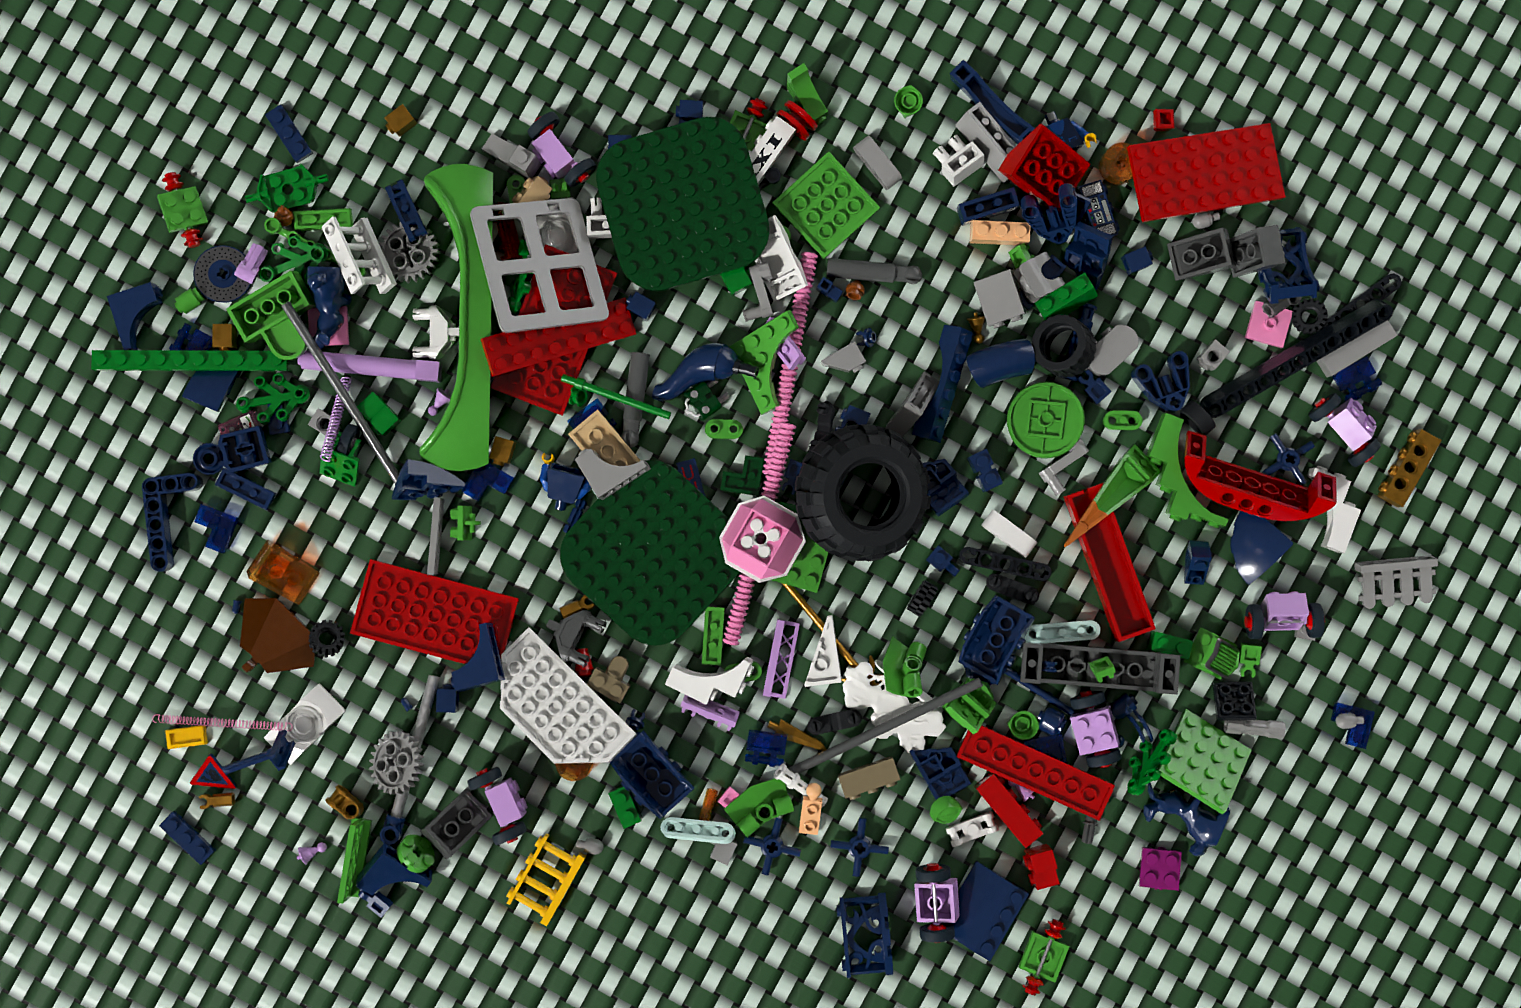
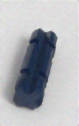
M577 499L576 507H573L567 520L568 524L563 529L565 533L581 518L582 510L587 505L585 500Z

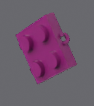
M1142 847L1139 887L1179 891L1182 852L1167 850L1165 847H1158V849Z

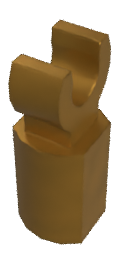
M584 595L580 601L576 600L560 607L563 618H567L583 609L591 610L595 605H586L585 602L589 598Z
M233 792L213 794V796L210 794L199 796V798L207 800V804L201 805L200 809H207L211 805L213 807L235 805V794Z

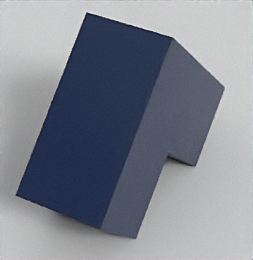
M825 277L822 278L816 289L835 303H837L843 293L842 290L834 286L833 282Z

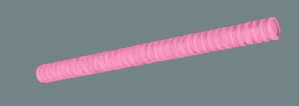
M811 252L801 253L802 258L800 262H802L801 265L808 286L796 291V294H794L795 299L793 300L794 305H792V314L799 328L789 336L799 349L802 346L803 329L806 327L804 326V323L807 321L805 317L808 316L806 311L809 310L807 308L810 304L808 300L811 299L809 294L812 293L810 288L813 287L811 283L814 282L812 277L815 276L813 272L816 270L814 266L817 264V261L815 260L818 258L817 254ZM785 363L781 364L783 369L780 370L782 374L779 376L781 380L778 382L779 388H777L778 393L776 394L780 406L775 408V411L772 413L774 414V417L771 419L773 423L770 425L772 429L769 430L771 435L768 436L770 441H767L769 444L766 447L768 452L765 453L767 458H764L766 463L763 464L765 469L762 470V473L765 475L769 473L767 469H770L768 465L772 461L770 458L773 457L772 452L775 450L773 446H776L775 440L778 438L776 435L779 434L778 428L781 427L779 423H788L787 417L790 416L788 411L791 410L789 405H792L790 399H793L791 394L794 393L792 388L795 387L793 383L796 381L794 377L797 376L796 370H798V367L796 366L794 370H790Z
M786 422L779 423L781 427L778 428L779 434L776 435L778 437L775 440L776 446H773L775 450L772 452L773 457L770 458L772 461L768 465L770 466V469H767L769 473L765 476L767 480L764 481L765 487L762 488L764 492H761L762 496H766L773 501L778 499V496H776L779 493L778 487H781L780 482L783 480L781 476H784L782 472L785 470L784 465L787 464L786 458L789 457L787 453L790 452L789 446H792L790 442L793 441L792 435L795 434L793 431L796 429L795 425ZM759 534L756 540L758 544H764L767 538L765 534ZM743 573L739 575L741 579L738 580L739 586L736 587L738 590L735 592L736 597L733 598L735 602L732 603L733 609H730V612H732L729 615L730 621H727L728 626L725 628L727 632H724L725 638L722 640L724 643L735 646L740 643L738 639H741L740 633L743 632L741 628L744 627L743 622L746 620L744 617L747 616L746 610L749 609L747 605L750 604L749 598L752 597L750 594L753 592L752 587L755 586L753 583L755 580Z

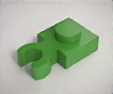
M1241 643L1239 663L1244 665L1240 668L1239 672L1242 677H1244L1246 670H1251L1250 676L1252 678L1255 677L1256 671L1253 666L1260 664L1261 645Z

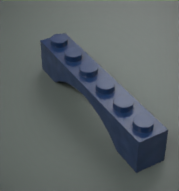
M962 60L950 72L951 81L975 104L980 102L1017 145L1035 129L1012 111L965 60Z
M944 325L939 340L942 353L940 382L930 403L915 422L912 435L924 440L941 443L971 343L972 332L962 327Z

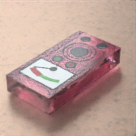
M252 410L218 425V429L222 435L261 425L257 420L255 412Z

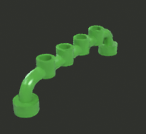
M268 218L264 223L265 230L271 234L278 233L287 239L296 235L307 244H316L312 240L302 238L295 231L283 228L280 221L276 218ZM297 240L292 241V243L297 244ZM318 249L317 254L320 256L322 255V252ZM328 249L330 257L325 261L338 265L333 252ZM359 268L362 277L366 275V268Z

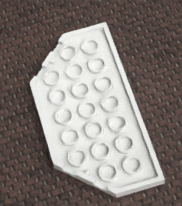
M529 627L501 654L505 680L501 681L500 709L554 764L610 763L637 735Z

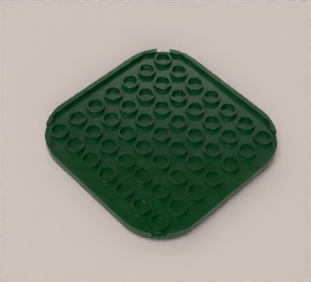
M702 117L620 141L604 153L598 164L596 172L597 187L620 266L628 279L643 289L651 291L668 290L746 267L761 256L768 243L769 221L745 139L733 124L724 119Z
M645 460L651 468L649 471L604 500L598 498L570 528L561 544L560 562L567 578L630 637L640 643L657 646L670 643L679 638L733 581L740 571L725 563L719 539L729 518L673 466L662 461Z

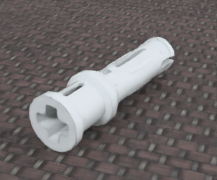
M781 764L776 770L774 778L783 781L789 789L794 788L802 795L808 796L805 790L808 784L800 779L798 773H793L785 764ZM821 794L819 798H822L823 807L827 803L828 798Z

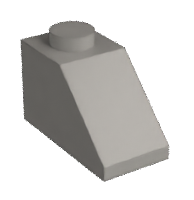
M855 341L821 360L822 366L848 373L852 370L854 373L864 368L863 364L866 362Z

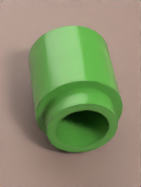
M197 287L190 288L175 298L176 303L174 305L180 313L188 314L200 306L205 298Z

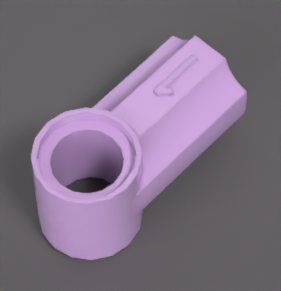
M253 243L244 260L239 263L234 275L253 284L268 251L264 247Z

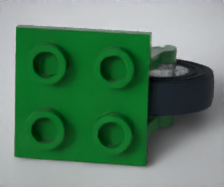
M348 424L343 433H338L336 441H334V448H332L334 451H332L331 461L325 462L321 459L319 474L354 487L357 485L360 459L356 455L362 441L359 439L360 429L358 426Z

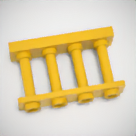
M547 833L544 837L540 836L535 844L537 850L534 854L530 853L525 862L528 864L525 871L521 869L516 878L519 881L515 888L511 887L506 896L509 898L507 904L510 905L515 899L540 913V916L543 917L540 923L545 926L550 922L587 856L582 852H579L578 856H572L547 842L549 837ZM542 848L568 862V865L571 866L569 872L566 873L564 871L562 873L539 860L537 857ZM534 865L559 879V882L562 883L559 890H553L528 876L531 867ZM523 882L548 895L549 899L552 900L550 906L545 905L544 907L519 893L518 891Z

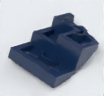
M1078 222L1075 226L1074 240L1066 248L1064 263L1074 270L1078 276L1086 273L1095 290L1098 289L1103 277L1113 236Z
M196 371L187 384L182 397L220 412L226 395L230 394L236 378L240 377L242 371Z
M946 459L922 463L927 469L930 483H928V495L931 496L930 507L938 517L969 495V492L957 479V472Z
M952 748L909 751L935 800L943 796H952L971 785Z

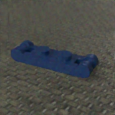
M401 179L393 186H386V192L410 242L415 241L421 235H427L428 232L404 181ZM417 225L418 228L412 231L411 228Z

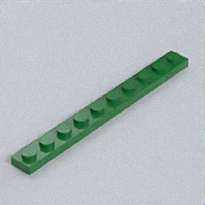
M92 350L91 369L93 371H288V360L276 357L271 351Z

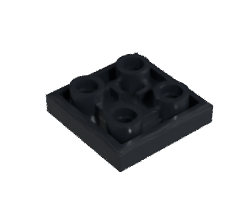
M1213 682L1216 721L1257 719L1252 682Z

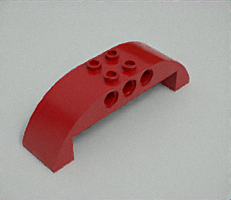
M1189 430L1186 433L1185 468L1187 475L1198 491L1219 504L1270 520L1297 521L1318 516L1333 508L1337 503L1336 477L1317 472L1307 488L1207 456V436Z

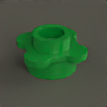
M573 386L569 403L571 405L577 404L578 407H581L587 401V392L584 389L581 391Z

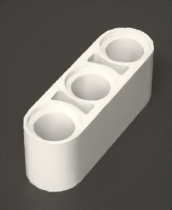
M995 510L990 512L981 525L1025 558L1037 544V541Z

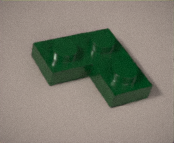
M745 455L742 474L723 471L720 490L758 496L764 458Z

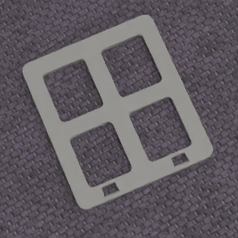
M566 198L477 206L471 210L470 217L498 324L503 332L512 333L600 322L608 318L609 310L589 237L587 236L580 204L576 199ZM558 205V210L550 211L549 206ZM502 210L503 215L494 216L493 211ZM566 214L569 218L578 253L547 256L542 244L536 217ZM519 219L530 258L506 261L497 260L487 221ZM579 267L584 273L592 307L561 310L550 271ZM534 273L545 312L513 316L508 304L502 276Z

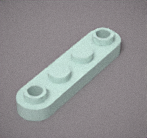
M1092 620L1031 625L1024 639L1027 643L1092 640L1099 636L1100 626ZM1088 626H1091L1093 629L1091 633L1086 631ZM1030 631L1035 632L1034 638L1029 637Z
M669 817L663 820L660 826L664 836L673 839L728 844L734 840L736 835L732 825L723 822ZM725 833H729L727 837H723Z

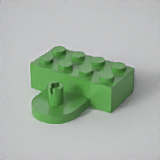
M290 270L226 308L245 343H254L264 338L271 352L276 357L283 360H293L303 355L307 346L281 306L290 301L300 316L316 305L299 272Z

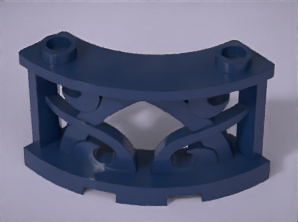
M1300 227L1279 230L1281 243L1283 236L1295 235L1296 245L1291 246L1289 239L1285 247L1282 246L1285 258L1296 267V270L1289 279L1279 272L1271 271V268L1258 271L1260 283L1265 284L1263 292L1270 304L1278 303L1279 299L1302 296L1317 298V292L1320 287L1309 266L1305 245L1307 243L1306 232Z
M878 893L877 896L844 899L839 897L840 905H836L837 917L841 916L845 952V959L841 960L842 971H846L847 978H851V975L885 972L886 975H893L890 929H886L889 928L886 893ZM878 904L865 910L864 905ZM860 906L863 914L859 916L858 912L853 909L854 916L849 917L846 907ZM871 917L872 923L873 920H878V926L873 927L868 919ZM846 922L852 924L850 930L848 931V934L846 930ZM864 922L869 930L876 934H882V938H878L870 944L868 952L861 948L853 939L857 930ZM848 944L854 950V952H852L850 955L848 951ZM875 946L881 947V951L877 952L875 950L874 954H872V950ZM863 957L867 959L866 963L860 964L863 961ZM854 958L859 959L858 964H851Z

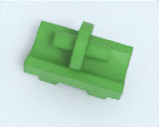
M458 506V508L450 510L451 519H458V526L451 527L450 537L457 538V540H472V533H475V525H481V521H475L472 506Z

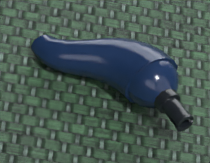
M704 344L692 350L664 383L657 384L654 387L652 398L659 401H669L678 397L695 384L708 380L718 381L719 379H726L733 374H744L757 378L759 366L747 364L743 360H739L735 352L728 348L726 344Z

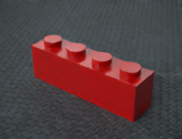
M990 772L974 787L1020 843L1027 848L1043 835V832L1040 830L1042 825L1036 818L1032 820L1028 816L1030 811L1023 803L1021 805L1018 804L1015 800L1018 796L1011 788L1007 790L1004 787L1005 781L1003 778Z

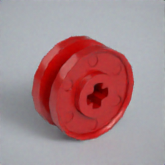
M787 100L785 107L789 113L779 110L776 115L796 129L795 135L806 141L810 135L805 128L815 131L818 125L804 109L791 100Z

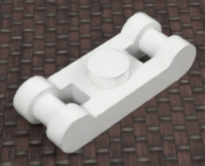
M986 812L947 827L946 831L952 839L950 841L952 847L998 831V825L993 820V812ZM986 821L987 827L982 828L980 822ZM962 829L964 835L959 837L957 831Z

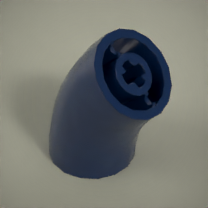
M1017 339L995 344L969 354L966 357L969 370L981 388L1013 377L1029 375L1032 373L1035 365L1034 349L1028 339Z

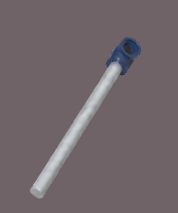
M428 675L412 734L415 737L414 741L420 742L417 748H421L440 679L438 676ZM409 792L397 794L391 814L386 815L383 829L380 832V839L387 845L395 844L403 836L402 830L406 818L402 817ZM389 829L395 832L396 836L394 839L388 837L387 832Z

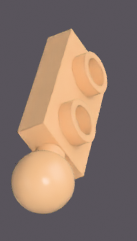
M810 783L806 788L808 796H803L799 833L818 835L822 808V798H819L822 790L817 783Z

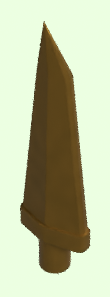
M782 719L779 724L772 721L768 723L767 728L775 731L774 737L822 751L827 750L821 741Z

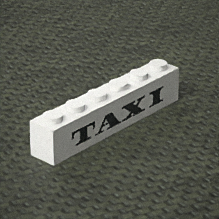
M778 116L767 123L765 134L763 136L760 134L754 142L756 146L753 151H748L758 186L764 179L767 170L774 165L796 133L794 127Z

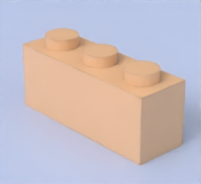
M973 220L970 224V243L1020 245L1025 243L1027 245L1030 242V225L1027 222Z

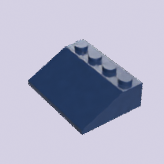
M975 861L958 891L960 916L955 923H948L954 926V939L976 954L991 961L1029 893L1024 888Z

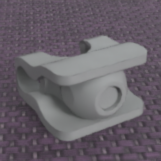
M1043 252L1022 263L1013 273L1029 303H1035L1065 285L1062 277L1050 280L1043 276L1041 267L1050 259L1047 252Z

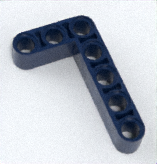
M184 473L145 479L142 483L150 564L155 571H169L174 565L166 495L201 489L203 479L198 474ZM191 477L195 479L193 487H190L188 483ZM174 479L176 486L174 489H171L169 486L170 481ZM153 482L157 485L154 492L150 488ZM155 501L159 503V508L156 511L153 509ZM157 520L161 522V527L158 530L155 528ZM159 539L163 541V547L161 549H159L157 546V542ZM161 558L165 560V566L163 568H161L159 565V561Z

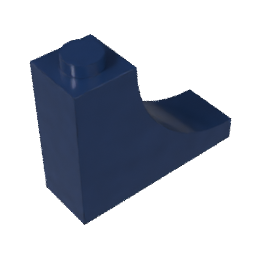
M152 282L107 296L123 350H137L136 334L140 321L149 310L163 303L161 288Z
M492 623L479 624V643L473 657L463 667L451 672V684L455 691H465L505 680Z
M384 843L358 874L356 887L370 895H373L380 888L395 882H414L428 887L432 882L433 871L430 869H426L422 873L409 871L406 869L408 866L404 862L400 863L397 857V850Z

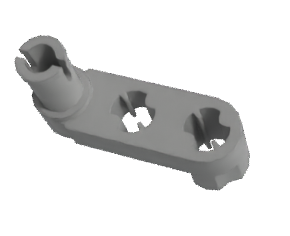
M768 262L749 267L759 306L742 310L745 322L759 317L766 318L774 315L764 284L765 280L772 278Z
M1081 438L1069 450V453L1039 472V475L1044 482L1048 483L1055 496L1066 490L1057 478V473L1089 452Z

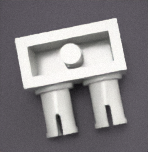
M954 135L955 140L951 138L948 141V144L956 151L954 155L950 156L943 146H939L940 150L936 148L933 152V155L942 163V174L953 187L984 165V154L973 141L965 145L958 135Z
M591 198V216H586L587 236L589 239L612 238L606 215H603L601 198H597V206L595 198Z

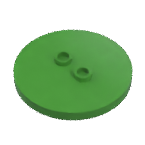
M1039 382L1023 389L1013 399L1007 415V427L1014 443L1023 452L1036 458L1048 459L1067 453L1079 441L1085 425L1084 410L1078 397L1067 387L1054 382Z

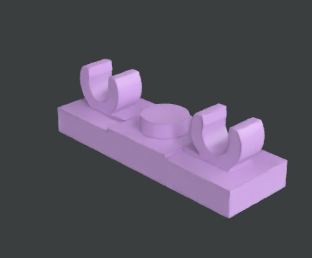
M769 317L766 323L773 320L774 317ZM790 336L777 350L778 356L790 370H794L798 364L802 365L806 360V357H804Z
M687 695L684 696L681 703L682 713L686 709L691 710L692 717L698 713L707 719L718 721L717 727L724 723L728 725L727 731L735 727L740 714L739 711L714 701H710L706 705Z

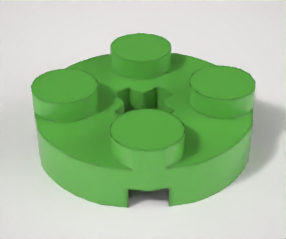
M407 835L397 846V857L400 863L404 862L408 866L406 869L414 873H422L434 863L435 854L431 846L432 844L426 837L419 835Z

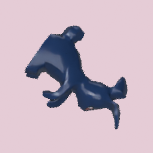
M307 266V284L314 293V302L320 312L317 320V332L313 339L322 351L325 345H329L330 337L344 324V317L340 314L339 309L344 305H350L352 299L351 295H342L346 281L340 267Z
M1151 782L1148 783V794L1154 802L1144 805L1143 813L1146 821L1151 822L1159 811L1180 816L1185 822L1189 834L1195 839V843L1190 846L1189 852L1197 857L1204 855L1208 847L1218 844L1230 815L1229 807L1224 814L1219 812L1213 814L1199 806L1201 801L1192 795L1187 802L1183 798L1181 791L1175 788L1161 794H1156L1153 791Z

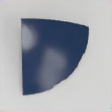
M407 459L397 478L392 499L416 500L424 495H427L430 499L442 497L443 493L448 492V490L451 493L461 490L465 487V482L435 465Z
M1240 511L1235 519L1233 536L1230 538V549L1236 563L1235 567L1248 585L1268 570L1294 544L1267 519Z

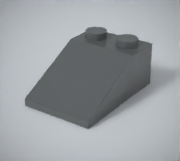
M1278 225L1259 227L1230 239L1237 266L1231 268L1233 278L1285 263V253L1282 248Z
M1219 228L1167 244L1175 281L1237 267L1229 233L1225 228Z
M465 789L420 832L445 859H448L492 815Z

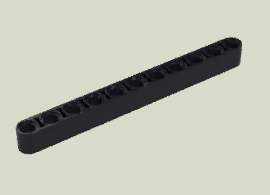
M1380 299L1368 302L1206 395L1200 401V406L1212 418L1225 414L1389 320L1393 315V308Z

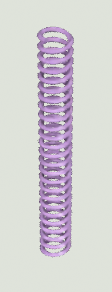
M342 377L340 381L343 385L348 386L345 387L348 392L352 379ZM338 394L335 398L334 408L332 409L325 435L326 438L324 439L320 458L325 462L331 461L332 451H334L332 448H334V441H336L335 438H337V431H339L338 428L340 427L339 424L342 421V411L345 408L344 404L340 403L342 401Z

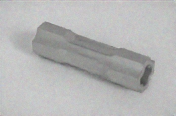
M1273 720L1224 721L1223 725L1225 733L1259 735L1283 739L1286 730L1284 722Z

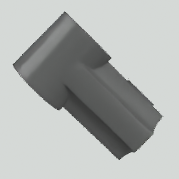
M1302 297L1279 299L1278 303L1270 304L1267 300L1263 303V312L1268 317L1273 318L1288 306L1297 305Z

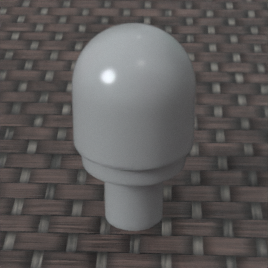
M1210 212L1199 213L1194 216L1192 223L1198 229L1206 228L1212 225L1213 221L1220 220V215L1218 212L1210 214Z
M1341 713L1336 717V724L1342 729H1350L1356 727V724L1364 723L1363 716H1355L1352 713Z
M586 838V841L577 840L576 843L577 848H583L584 852L594 855L600 854L604 847L602 841L594 838Z

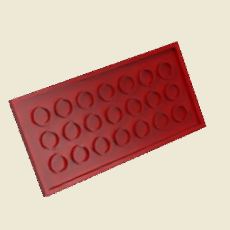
M1271 123L1140 143L1127 147L1142 222L1280 200L1286 197Z
M547 244L544 246L547 256L569 254ZM596 265L607 301L617 273ZM581 268L550 271L561 310L592 307L586 280ZM533 274L530 291L525 295L518 316L545 312L535 274ZM588 349L494 376L490 388L563 416L573 385L562 382V375L565 374L577 379Z
M370 559L350 634L467 664L478 647L480 637L479 624L492 623L501 659V654L507 647L519 598Z

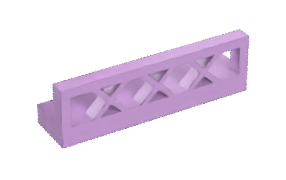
M777 619L763 696L786 698L800 623ZM784 624L795 626L794 634L788 639L783 634ZM793 638L792 646H791V644L789 643V640ZM787 642L791 651L790 654L783 658L779 650L780 646ZM789 657V662L787 664L785 659ZM783 661L787 666V672L779 676L776 672V665ZM778 680L784 686L782 694L771 692L773 684Z

